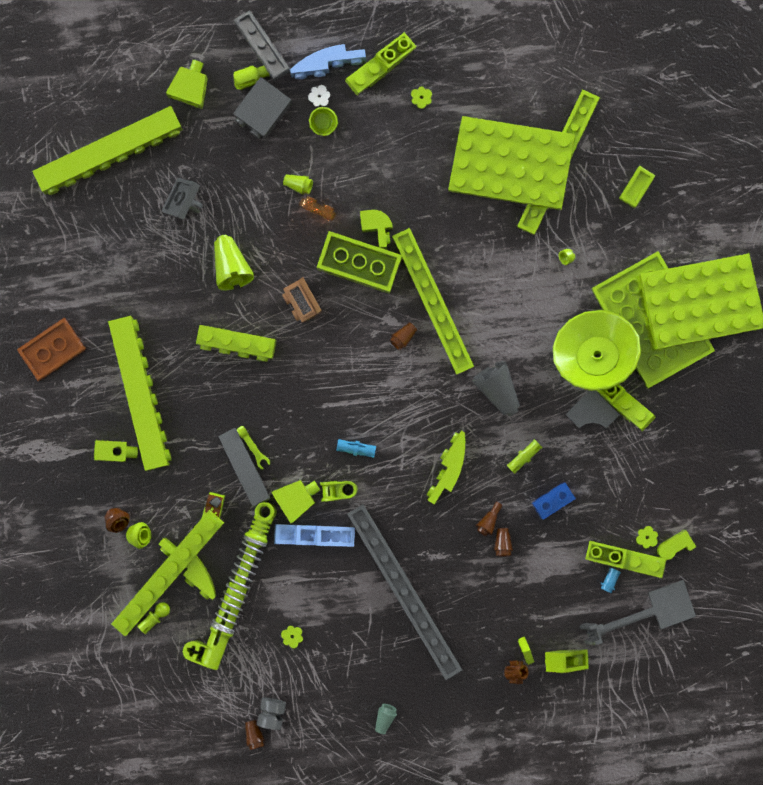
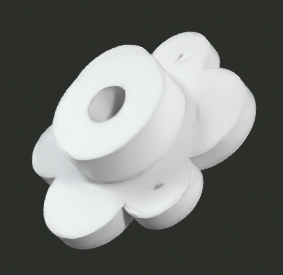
M320 85L318 88L313 87L311 89L312 93L308 95L309 101L313 102L316 107L320 105L326 106L330 97L324 85Z

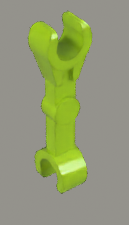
M244 426L239 427L237 432L255 455L258 467L264 469L260 464L262 459H265L270 465V460L258 450Z

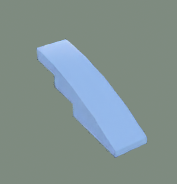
M275 524L274 544L354 547L355 527Z

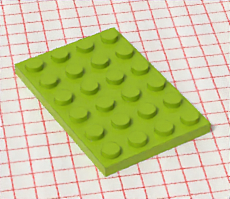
M462 116L448 191L562 210L575 134Z
M659 251L591 288L604 311L622 316L633 325L639 335L641 355L636 369L647 389L715 351L709 339L655 350L639 275L668 269Z
M749 254L639 275L655 350L763 329V311Z

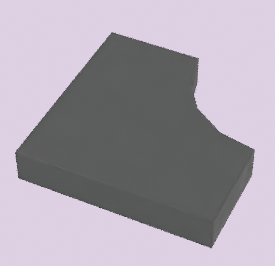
M589 390L565 415L578 428L589 423L600 424L607 428L620 414L596 390Z

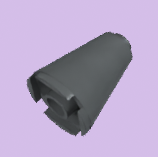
M505 361L495 363L496 367H487L479 372L472 381L503 415L511 416L518 412L517 408L520 404L508 365Z

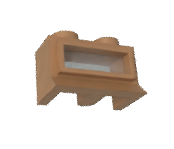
M303 277L283 289L285 293L282 296L287 305L292 304L294 310L291 312L296 321L301 320L303 324L322 313Z

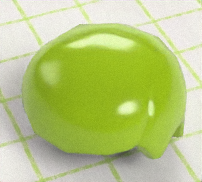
M319 107L311 113L309 125L315 134L328 136L336 130L338 118L332 109Z

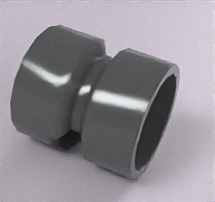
M263 697L260 705L262 713L258 715L257 726L281 730L283 722L281 715L285 712L286 702Z

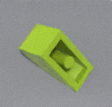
M588 649L545 652L546 672L566 673L589 669Z

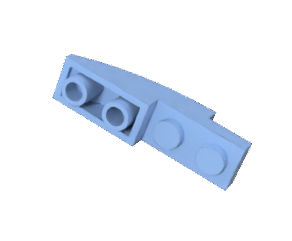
M345 44L322 49L305 57L290 69L291 77H295V79H305L308 75L323 77L326 75L325 73H329V65H332V67H342L346 63L360 65L363 61H366L365 49L346 51Z

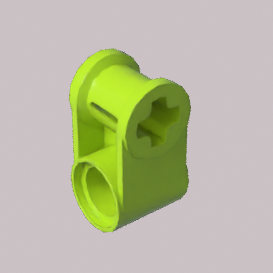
M352 481L320 482L323 490L321 502L352 498L357 494V485ZM347 484L353 486L354 491L351 495H346L343 491L344 486Z

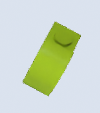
M379 210L360 211L362 233L377 231L379 248L387 249V244H390L389 232L385 233V230H392L393 228L390 218Z

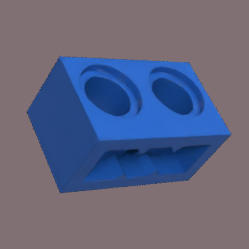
M563 482L531 504L539 517L545 519L576 498L567 484Z

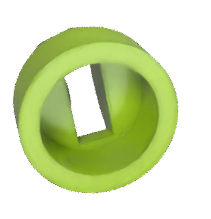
M564 249L559 252V260L563 265H568L575 260L576 255L573 254V250Z

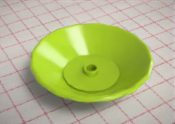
M604 310L583 312L569 319L558 331L553 344L554 364L560 375L575 387L590 391L610 389L624 382L636 369L641 355L640 337L633 325L619 314ZM596 354H600V355H601V356L598 357V358L595 357Z

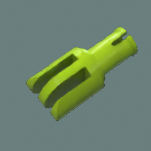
M253 65L238 70L233 74L235 87L239 90L255 85L260 77L270 76L264 66L256 68Z

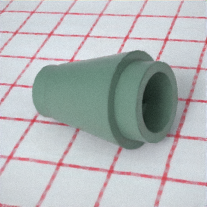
M382 704L379 707L376 732L386 734V731L397 716V709L389 704Z

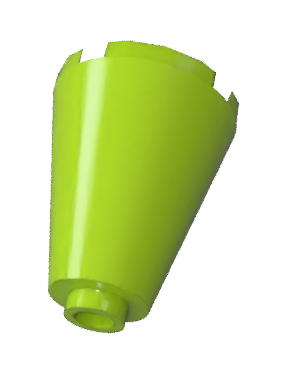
M228 235L217 237V240L214 242L218 289L233 290L234 285L239 284L240 287L249 284L254 279L253 271L233 238Z

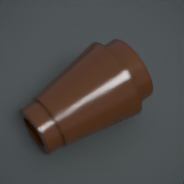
M409 322L391 335L390 343L400 351L402 348L405 349L417 328Z
M499 528L497 529L494 552H496L498 557L511 556L513 548L509 529Z
M256 720L246 722V743L249 749L253 750L264 747L265 739L259 726H257Z

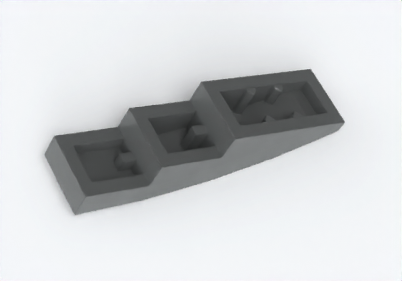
M233 428L218 436L252 506L256 507L258 504L270 500L271 498L237 429Z

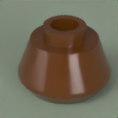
M120 508L109 509L104 518L106 529L113 533L123 531L129 524V514Z

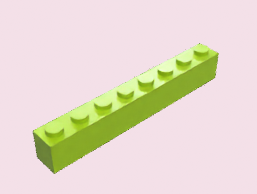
M169 106L32 172L41 191L45 195H52L57 193L59 188L63 186L69 187L74 185L76 180L82 177L83 179L94 175L93 172L99 169L103 171L110 168V164L116 161L120 163L127 160L128 156L133 153L140 154L144 152L145 148L150 145L157 146L161 144L162 140L167 137L173 138L178 136L183 129L172 106Z
M132 316L108 321L144 469L149 471L168 466L169 461H171V454L169 449L166 450L164 442H167L165 431H161L160 428L162 418L160 412H156L155 405H158L156 395L151 392L150 387L153 386L151 375L147 376L146 368L149 366L146 356L143 357L141 350L144 349L142 339L138 338L137 331H139L137 319L134 320Z

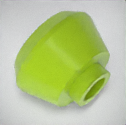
M143 522L130 526L126 532L127 541L138 549L144 548L151 539L150 528Z

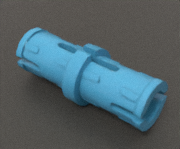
M338 439L336 451L351 453L353 456L363 455L374 458L376 446L359 443L360 441L350 442Z

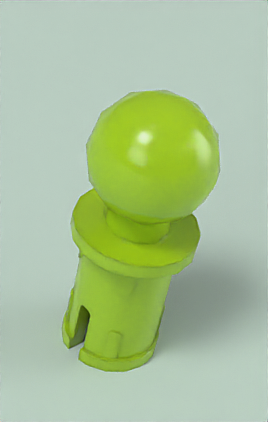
M165 602L157 604L155 612L150 611L149 615L137 625L144 634H147L153 626L161 622L160 617H166L170 613V606Z

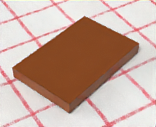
M66 318L61 319L17 349L37 381H41L86 350Z

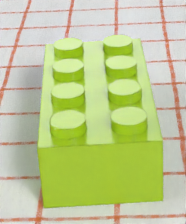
M329 231L317 270L390 294L402 255Z

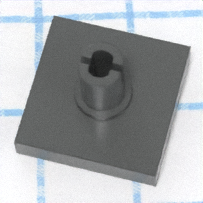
M177 178L161 212L184 220L188 210L198 214L201 210L196 207L202 208L203 205L194 200L200 185L193 181Z

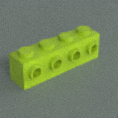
M199 325L196 344L202 350L211 351L212 348L219 349V353L230 355V352L238 353L239 357L249 358V355L256 356V360L268 362V359L273 360L276 340Z

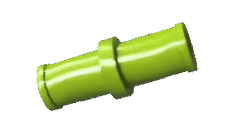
M534 439L507 464L508 468L516 474L543 447Z

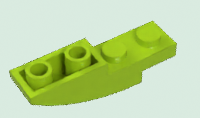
M404 32L380 50L374 58L346 78L345 82L358 96L394 69L417 46Z
M620 384L610 389L596 390L616 411L641 431L656 418L653 413L627 393Z
M462 430L459 434L455 432L450 440L453 443L449 450L445 449L440 457L443 460L441 464L446 466L447 469L440 471L436 478L439 482L436 487L432 485L427 493V496H429L428 501L433 504L436 503L444 488L450 492L452 491L461 472L465 454V432Z
M163 538L159 543L161 546L160 550L168 557L177 548L167 538ZM196 555L186 566L188 570L183 574L186 577L185 581L191 587L197 586L201 590L199 593L207 600L211 598L213 600L217 596L214 584L206 567Z
M589 541L585 558L586 560L663 578L667 561L664 558Z

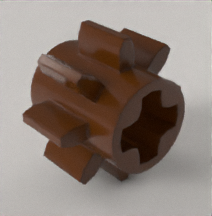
M510 661V665L505 667L504 675L507 680H510V684H523V679L528 677V668L526 665H523V661Z

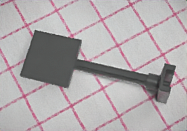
M684 580L647 592L652 607L605 625L593 623L579 625L580 629L587 630L589 638L584 640L585 644L598 645L603 643L601 636L606 635L607 632L653 615L656 616L660 629L696 617Z

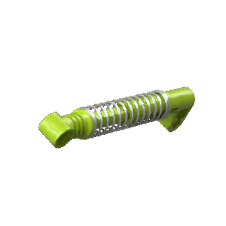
M263 502L255 508V520H252L254 525L250 526L252 530L249 529L243 537L245 540L242 541L247 547L239 548L244 555H236L241 562H234L238 569H231L236 576L228 577L231 581L226 584L227 590L223 591L225 596L221 598L222 604L218 605L219 611L215 612L217 618L213 619L211 623V634L206 644L195 640L185 644L183 655L187 660L210 669L218 670L228 640L235 632L233 630L234 625H237L235 621L237 618H240L238 613L239 610L242 611L241 605L242 603L245 604L243 602L244 597L248 596L246 592L250 588L245 586L246 581L253 582L248 579L249 574L256 575L251 572L252 567L258 568V566L253 564L254 560L261 561V559L256 557V554H263L258 549L266 547L268 542L265 533L269 532L267 528L270 529V526L268 525L272 524L277 513L273 504ZM267 506L270 509V515L265 518L262 516L261 511ZM196 647V651H201L203 647L205 648L201 660H199L200 653L193 654V651L190 650L191 648Z

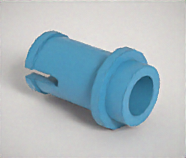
M610 567L604 582H601V589L612 593L613 590L615 591L614 586L621 572Z

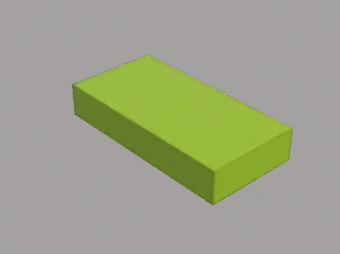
M639 166L619 199L635 209L655 175Z

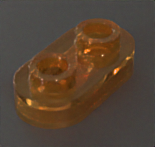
M309 196L306 199H301L299 206L327 220H334L336 213L333 212L334 208L326 204L324 206L316 204L317 200Z

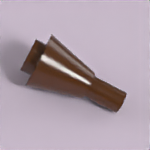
M496 502L491 511L475 525L480 534L484 536L492 535L497 514L503 506L499 502Z

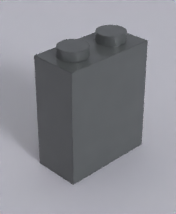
M260 77L233 113L236 118L235 122L242 127H245V125L251 129L250 133L258 139L260 137L266 139L292 105V100Z

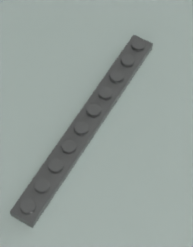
M364 504L347 513L445 680L462 671V668Z

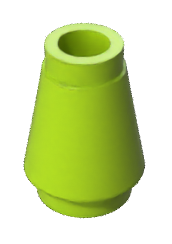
M286 174L283 185L304 195L310 193L313 180L309 179V176Z

